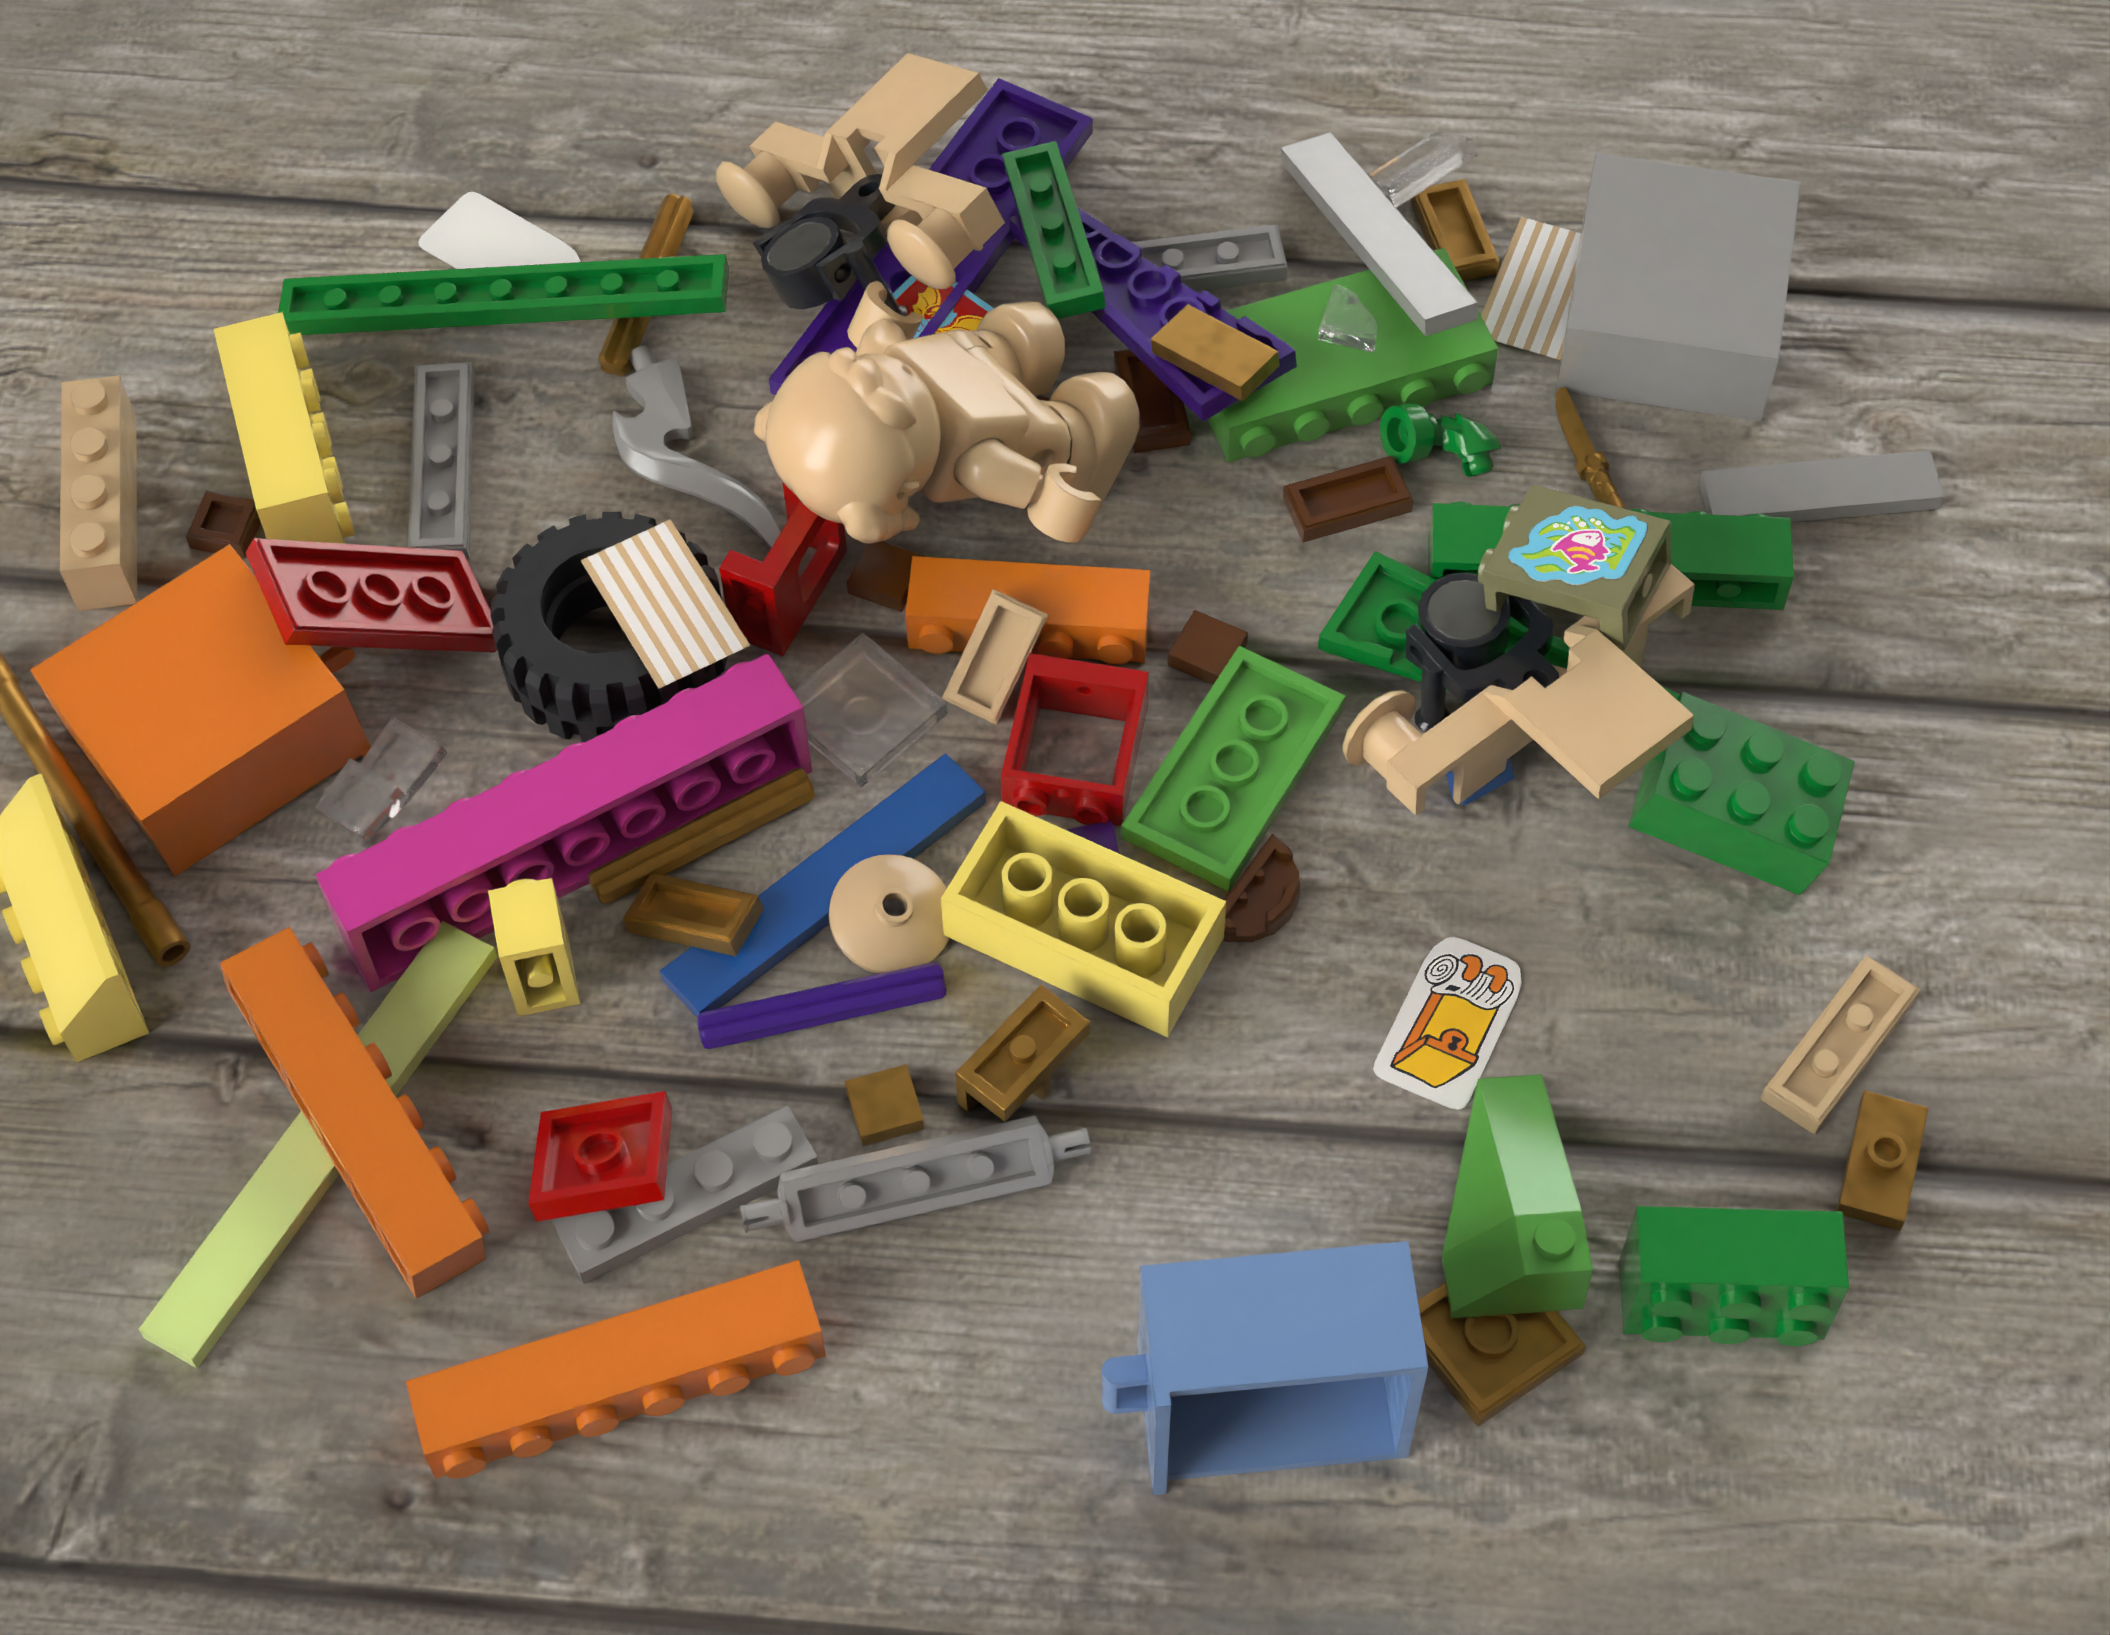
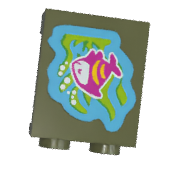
M1532 484L1520 506L1514 505L1509 510L1503 527V535L1496 548H1489L1484 553L1480 562L1478 582L1484 585L1486 609L1499 612L1510 594L1599 619L1600 632L1620 650H1625L1672 563L1671 522Z

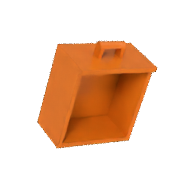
M230 544L30 669L67 731L174 877L357 757L361 756L365 761L374 755L345 689L333 675L354 659V650L351 647L332 646L319 657L311 646L285 645L256 576Z

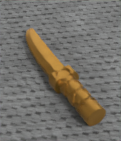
M1560 387L1555 397L1557 417L1568 446L1576 460L1575 469L1580 479L1587 481L1598 502L1627 509L1620 494L1617 493L1618 490L1614 482H1611V477L1608 473L1609 463L1602 451L1596 452L1573 404L1568 389Z

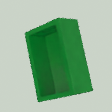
M1682 692L1677 700L1694 715L1692 729L1645 764L1628 827L1801 895L1830 864L1855 761Z
M1637 1206L1619 1259L1623 1334H1641L1643 1339L1651 1342H1671L1682 1336H1709L1711 1341L1719 1344H1737L1745 1342L1749 1338H1777L1780 1344L1787 1346L1809 1345L1818 1339H1825L1849 1289L1842 1211Z

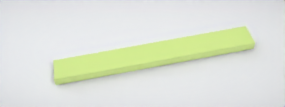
M444 921L441 922L440 929L435 937L423 946L357 1035L364 1047L374 1042L383 1054L392 1073V1076L385 1081L395 1097L497 958L493 946ZM302 1111L138 1329L144 1339L195 1368H198L339 1175L338 1170Z

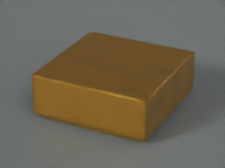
M907 1064L845 1081L846 1093L862 1147L925 1130L924 1119Z

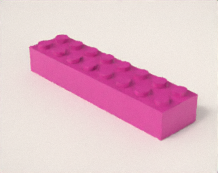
M767 653L751 662H740L732 666L724 675L698 688L682 690L674 695L669 702L642 715L629 716L620 721L613 729L585 743L579 742L569 745L558 756L530 770L514 772L506 777L501 784L472 798L459 799L450 804L445 811L415 826L409 825L399 828L386 840L357 854H347L338 858L329 868L316 873L315 876L338 934L370 992H373L399 979L423 946L438 933L442 921L477 939L495 931L488 894L489 890L504 888L508 884L521 879L539 881L552 878L556 895L559 899L589 884L588 874L591 870L794 768H802L806 774L811 773L812 765L804 707Z

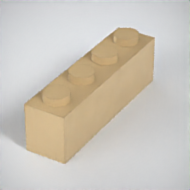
M120 375L61 382L60 573L78 611L137 603L136 415Z

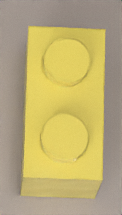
M552 878L539 881L521 879L508 884L504 888L489 890L488 894L498 954L518 1017L580 1004L570 942Z

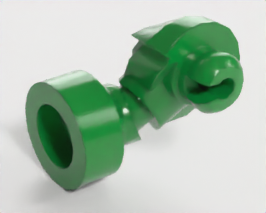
M1417 403L1389 407L1383 413L1380 422L1382 446L1386 454L1393 456L1395 462L1399 464L1426 458L1432 447L1436 445L1441 446L1444 452L1457 454V458L1461 459L1463 474L1467 477H1474L1491 472L1494 464L1490 457V452L1501 449L1499 439L1481 422L1455 413V418L1441 415L1440 419H1436L1433 414L1427 413Z

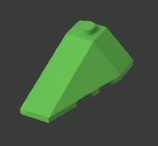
M1542 1074L1481 1078L1477 1081L1441 1257L1451 1319L1584 1309L1593 1266L1581 1206Z

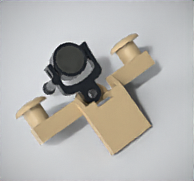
M907 53L825 132L824 137L775 121L749 146L755 158L742 169L731 162L724 161L716 169V182L720 192L739 215L759 228H772L780 222L778 209L797 190L812 194L819 188L818 183L821 180L826 182L835 197L818 198L808 202L796 215L753 242L761 256L763 270L781 300L787 306L795 309H808L820 306L832 299L842 302L857 280L864 292L869 283L878 281L887 290V297L884 303L898 314L907 316V308L898 305L872 260L887 242L900 264L919 282L932 289H947L956 281L954 268L973 249L981 251L983 244L1005 223L987 188L913 165L988 91L978 72ZM869 139L880 142L874 149L884 165L883 174L876 173L863 150L871 142ZM839 229L852 232L858 236L847 243Z
M1671 564L1625 650H1620L1600 632L1599 619L1584 616L1565 630L1564 642L1570 649L1567 668L1553 666L1544 658L1552 645L1554 624L1531 600L1509 594L1500 611L1496 612L1486 609L1484 585L1479 584L1478 575L1471 573L1449 574L1434 581L1422 594L1418 606V626L1415 623L1406 629L1405 658L1422 670L1421 707L1414 716L1416 708L1415 697L1402 690L1390 691L1374 699L1357 715L1346 732L1342 745L1346 760L1349 764L1355 766L1369 763L1387 780V789L1416 816L1425 810L1426 788L1449 771L1454 773L1453 799L1455 803L1460 804L1502 773L1506 768L1507 759L1534 740L1596 798L1600 799L1692 729L1694 715L1641 668L1646 647L1648 625L1669 609L1680 619L1687 616L1691 612L1695 584ZM1511 616L1528 628V631L1517 644L1505 653L1509 641ZM1446 689L1459 701L1465 703L1452 714H1449L1445 708ZM1413 716L1415 719V724L1418 726V728L1426 733L1422 734L1415 726H1413L1410 723Z

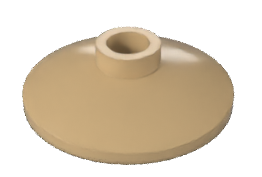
M890 854L867 858L851 867L840 878L833 891L829 905V924L834 940L841 951L853 963L876 974L933 962L943 951L949 940V937L944 936L941 908V897L947 888L933 870L912 858ZM889 899H896L904 905L905 913L901 916H891L885 912L883 903Z

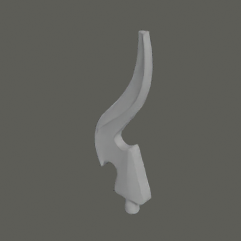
M639 346L632 350L629 360L636 372L626 377L627 391L644 410L641 414L631 418L622 417L619 413L613 411L614 438L616 449L622 461L634 473L648 481L699 497L729 511L753 529L768 548L771 549L781 530L773 514L759 496L739 481L666 447L672 440H690L693 436L681 369L677 359L672 357L657 362L647 346Z

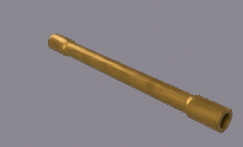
M0 652V714L37 772L42 774L55 800L131 916V923L156 963L163 967L178 963L189 953L191 949L189 941L165 904L159 901L21 690L19 679Z

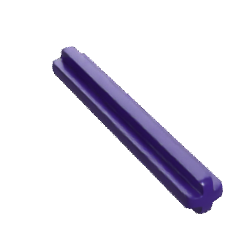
M930 962L701 1012L697 1015V1025L702 1045L706 1049H713L941 999L946 996V980L940 963Z

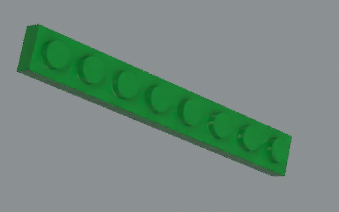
M726 254L286 278L283 281L278 313L283 312L290 335L300 332L301 335L722 313L726 312L729 265Z

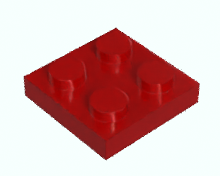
M666 1091L540 1112L528 1200L535 1221L572 1217L580 1214L663 1201L665 1197L673 1110Z

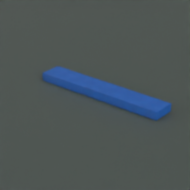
M946 753L759 894L764 910L737 956L690 947L660 970L662 981L696 1017L701 1012L721 1008L829 924V905L833 891L840 878L851 867L867 858L878 855H901L914 859L986 803V791Z

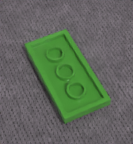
M1239 646L1121 825V839L1229 892L1343 712L1346 696Z

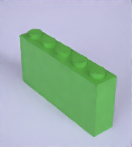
M1446 249L1434 250L1433 252L1466 289ZM1370 269L1227 310L1226 312L1237 319L1246 316L1289 344L1296 352L1297 367L1251 393L1245 400H1239L1212 416L1208 421L1227 462L1244 457H1259L1268 453L1271 449L1298 441H1313L1325 433L1352 425L1362 426L1382 417L1385 410L1391 406L1417 403L1425 407L1433 401L1453 395L1474 393L1484 386L1493 384L1498 347L1479 311L1478 319L1425 336Z

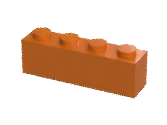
M912 556L905 614L908 649H922L933 654H942L949 651L964 652L992 590L997 589L1049 614L1031 652L1032 654L1064 659L1102 660L1105 663L1116 665L1127 662L1145 663L1150 606V570Z

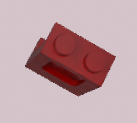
M783 482L787 523L764 561L762 562L730 550L719 567L725 606L749 644L780 656L785 655L847 551L844 525L826 520L809 510ZM809 547L817 549L799 579L798 569L804 554Z

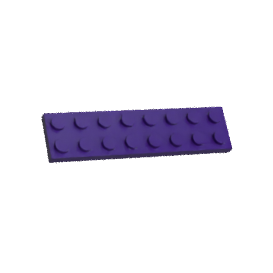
M998 78L929 170L987 188L1005 223L983 244L981 251L973 249L954 268L958 284L918 337L934 334L966 290L973 294L976 292L1015 239L1012 235L1009 218L1017 215L1018 212L1005 172L1002 154L1056 141L1066 170L1092 135L1093 118ZM888 242L872 259L892 294L912 276L895 257ZM858 280L842 302L832 299L825 304L769 378L770 393L776 395L785 379L799 364L811 355L819 352L832 354L834 351L845 347L851 348L856 353L857 347L849 339L847 330L864 295V290Z

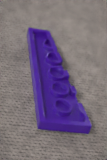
M1077 207L1104 291L1106 308L1091 312L1203 422L1238 402L1239 399L1153 354L1151 338L1187 304L1278 351L1280 366L1253 392L1297 367L1296 352L1289 344L1246 316L1237 319L1221 308L1220 299L1206 290L1197 293L1183 284L1180 273L1166 264L1162 268L1157 267L1142 257L1140 247L1123 236L1112 233L1109 227ZM1017 214L1009 218L1012 235L1029 251L1020 218Z

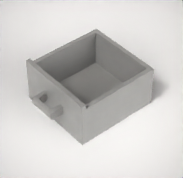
M1595 153L1581 228L1556 391L1560 387H1566L1569 393L1761 421L1779 361L1801 182Z

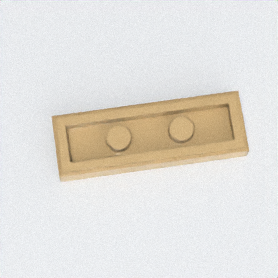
M1866 955L1765 1087L1760 1100L1816 1135L1916 1001L1921 989Z

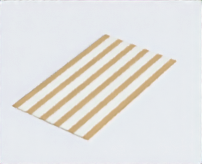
M1524 217L1520 218L1481 314L1495 342L1561 360L1581 233Z
M671 519L581 560L659 689L750 646Z

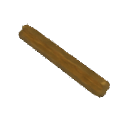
M673 193L664 197L639 259L676 257L693 215L692 202L685 195L679 197ZM651 316L614 318L598 356L601 363L600 369L604 373H613L622 377L629 372L632 365L629 360L631 351L640 346Z
M794 768L591 870L588 874L590 886L601 903H609L643 886L651 873L665 875L813 800L815 797L813 784L802 768Z

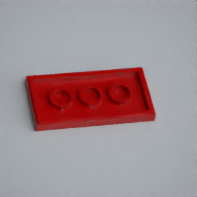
M254 538L245 552L285 645L492 653L497 651L492 633L494 627L490 616L491 610L463 551Z

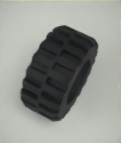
M602 512V518L587 520L586 514L570 518V525L559 530L553 525L537 535L539 542L532 547L527 543L514 555L512 560L515 569L507 567L496 584L498 594L492 599L490 616L494 627L492 633L508 689L514 700L522 703L524 713L532 721L540 725H544L547 722L550 733L561 738L570 740L573 734L580 735L581 741L585 743L613 729L620 721L629 716L642 715L669 702L674 695L682 690L698 688L716 679L725 670L727 657L659 689L633 646L610 653H589L571 648L559 641L566 629L579 617L592 610L608 606L581 560L657 526L656 519L635 514L634 519L622 518L621 512ZM678 530V532L680 533V535L686 543L685 533ZM689 541L686 543L722 600L715 569L708 565L707 555L696 543Z

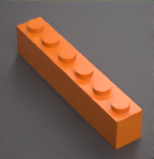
M289 926L220 962L228 992L416 1299L486 1260L483 1235L489 1233V1228L481 1211L471 1198L461 1202L450 1185L451 1182L456 1180V1175L449 1160L438 1145L428 1150L417 1132L424 1128V1124L416 1107L407 1094H403L398 1098L395 1097L385 1081L392 1076V1073L383 1054L374 1042L365 1047L354 1031L355 1028L360 1026L358 1016L343 992L333 996L324 983L323 978L329 976V972L314 944L309 942L301 946Z
M796 1260L405 1382L423 1454L435 1479L443 1476L458 1479L472 1476L482 1471L486 1467V1463L510 1455L518 1458L539 1455L550 1449L553 1442L577 1434L583 1437H594L608 1433L618 1426L619 1421L644 1413L648 1416H662L672 1413L681 1408L686 1400L708 1393L715 1396L736 1393L748 1386L750 1380L775 1372L782 1376L800 1373L810 1368L816 1359L826 1357L822 1331L800 1261Z

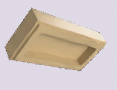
M993 589L942 699L996 725L1049 614L997 589Z

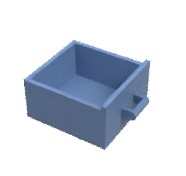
M1403 1241L1140 1266L1138 1355L1112 1357L1104 1362L1102 1366V1405L1106 1411L1112 1414L1144 1412L1153 1495L1167 1494L1168 1480L1408 1458L1428 1372L1409 1242Z

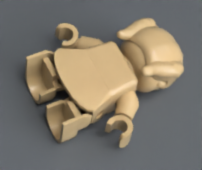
M878 281L869 283L847 330L849 339L857 347L856 353L851 348L845 347L834 351L832 354L819 352L809 356L785 379L774 400L770 403L767 402L755 417L754 433L760 440L766 443L772 464L782 482L809 510L826 520L843 524L848 535L867 544L885 541L896 536L901 531H911L917 528L920 522L919 514L908 505L909 498L919 490L926 498L938 503L981 498L1025 509L1029 504L1027 508L1028 518L1041 532L1056 540L1079 542L1089 531L1102 506V501L1105 500L1135 443L1139 430V408L1134 393L1123 379L1113 373L1095 372L1077 375L1062 382L1054 391L1049 401L1039 400L1035 397L1050 393L1065 357V338L1060 323L1052 311L1041 303L1023 301L1002 304L987 312L979 323L977 330L966 331L956 329L945 333L914 338L924 316L911 312L908 316H903L893 311L884 303L887 297V290Z

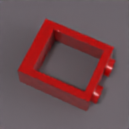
M1029 653L1001 772L1002 802L1035 817L1047 814L1072 818L1084 825L1112 821L1113 825L1121 826L1125 817L1148 708L1149 672ZM1040 708L1125 721L1112 785L1026 772Z

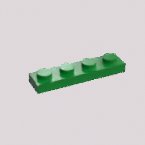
M1053 141L1002 154L1005 172L1046 307L1052 311L1057 320L1106 308L1104 291L1057 142Z

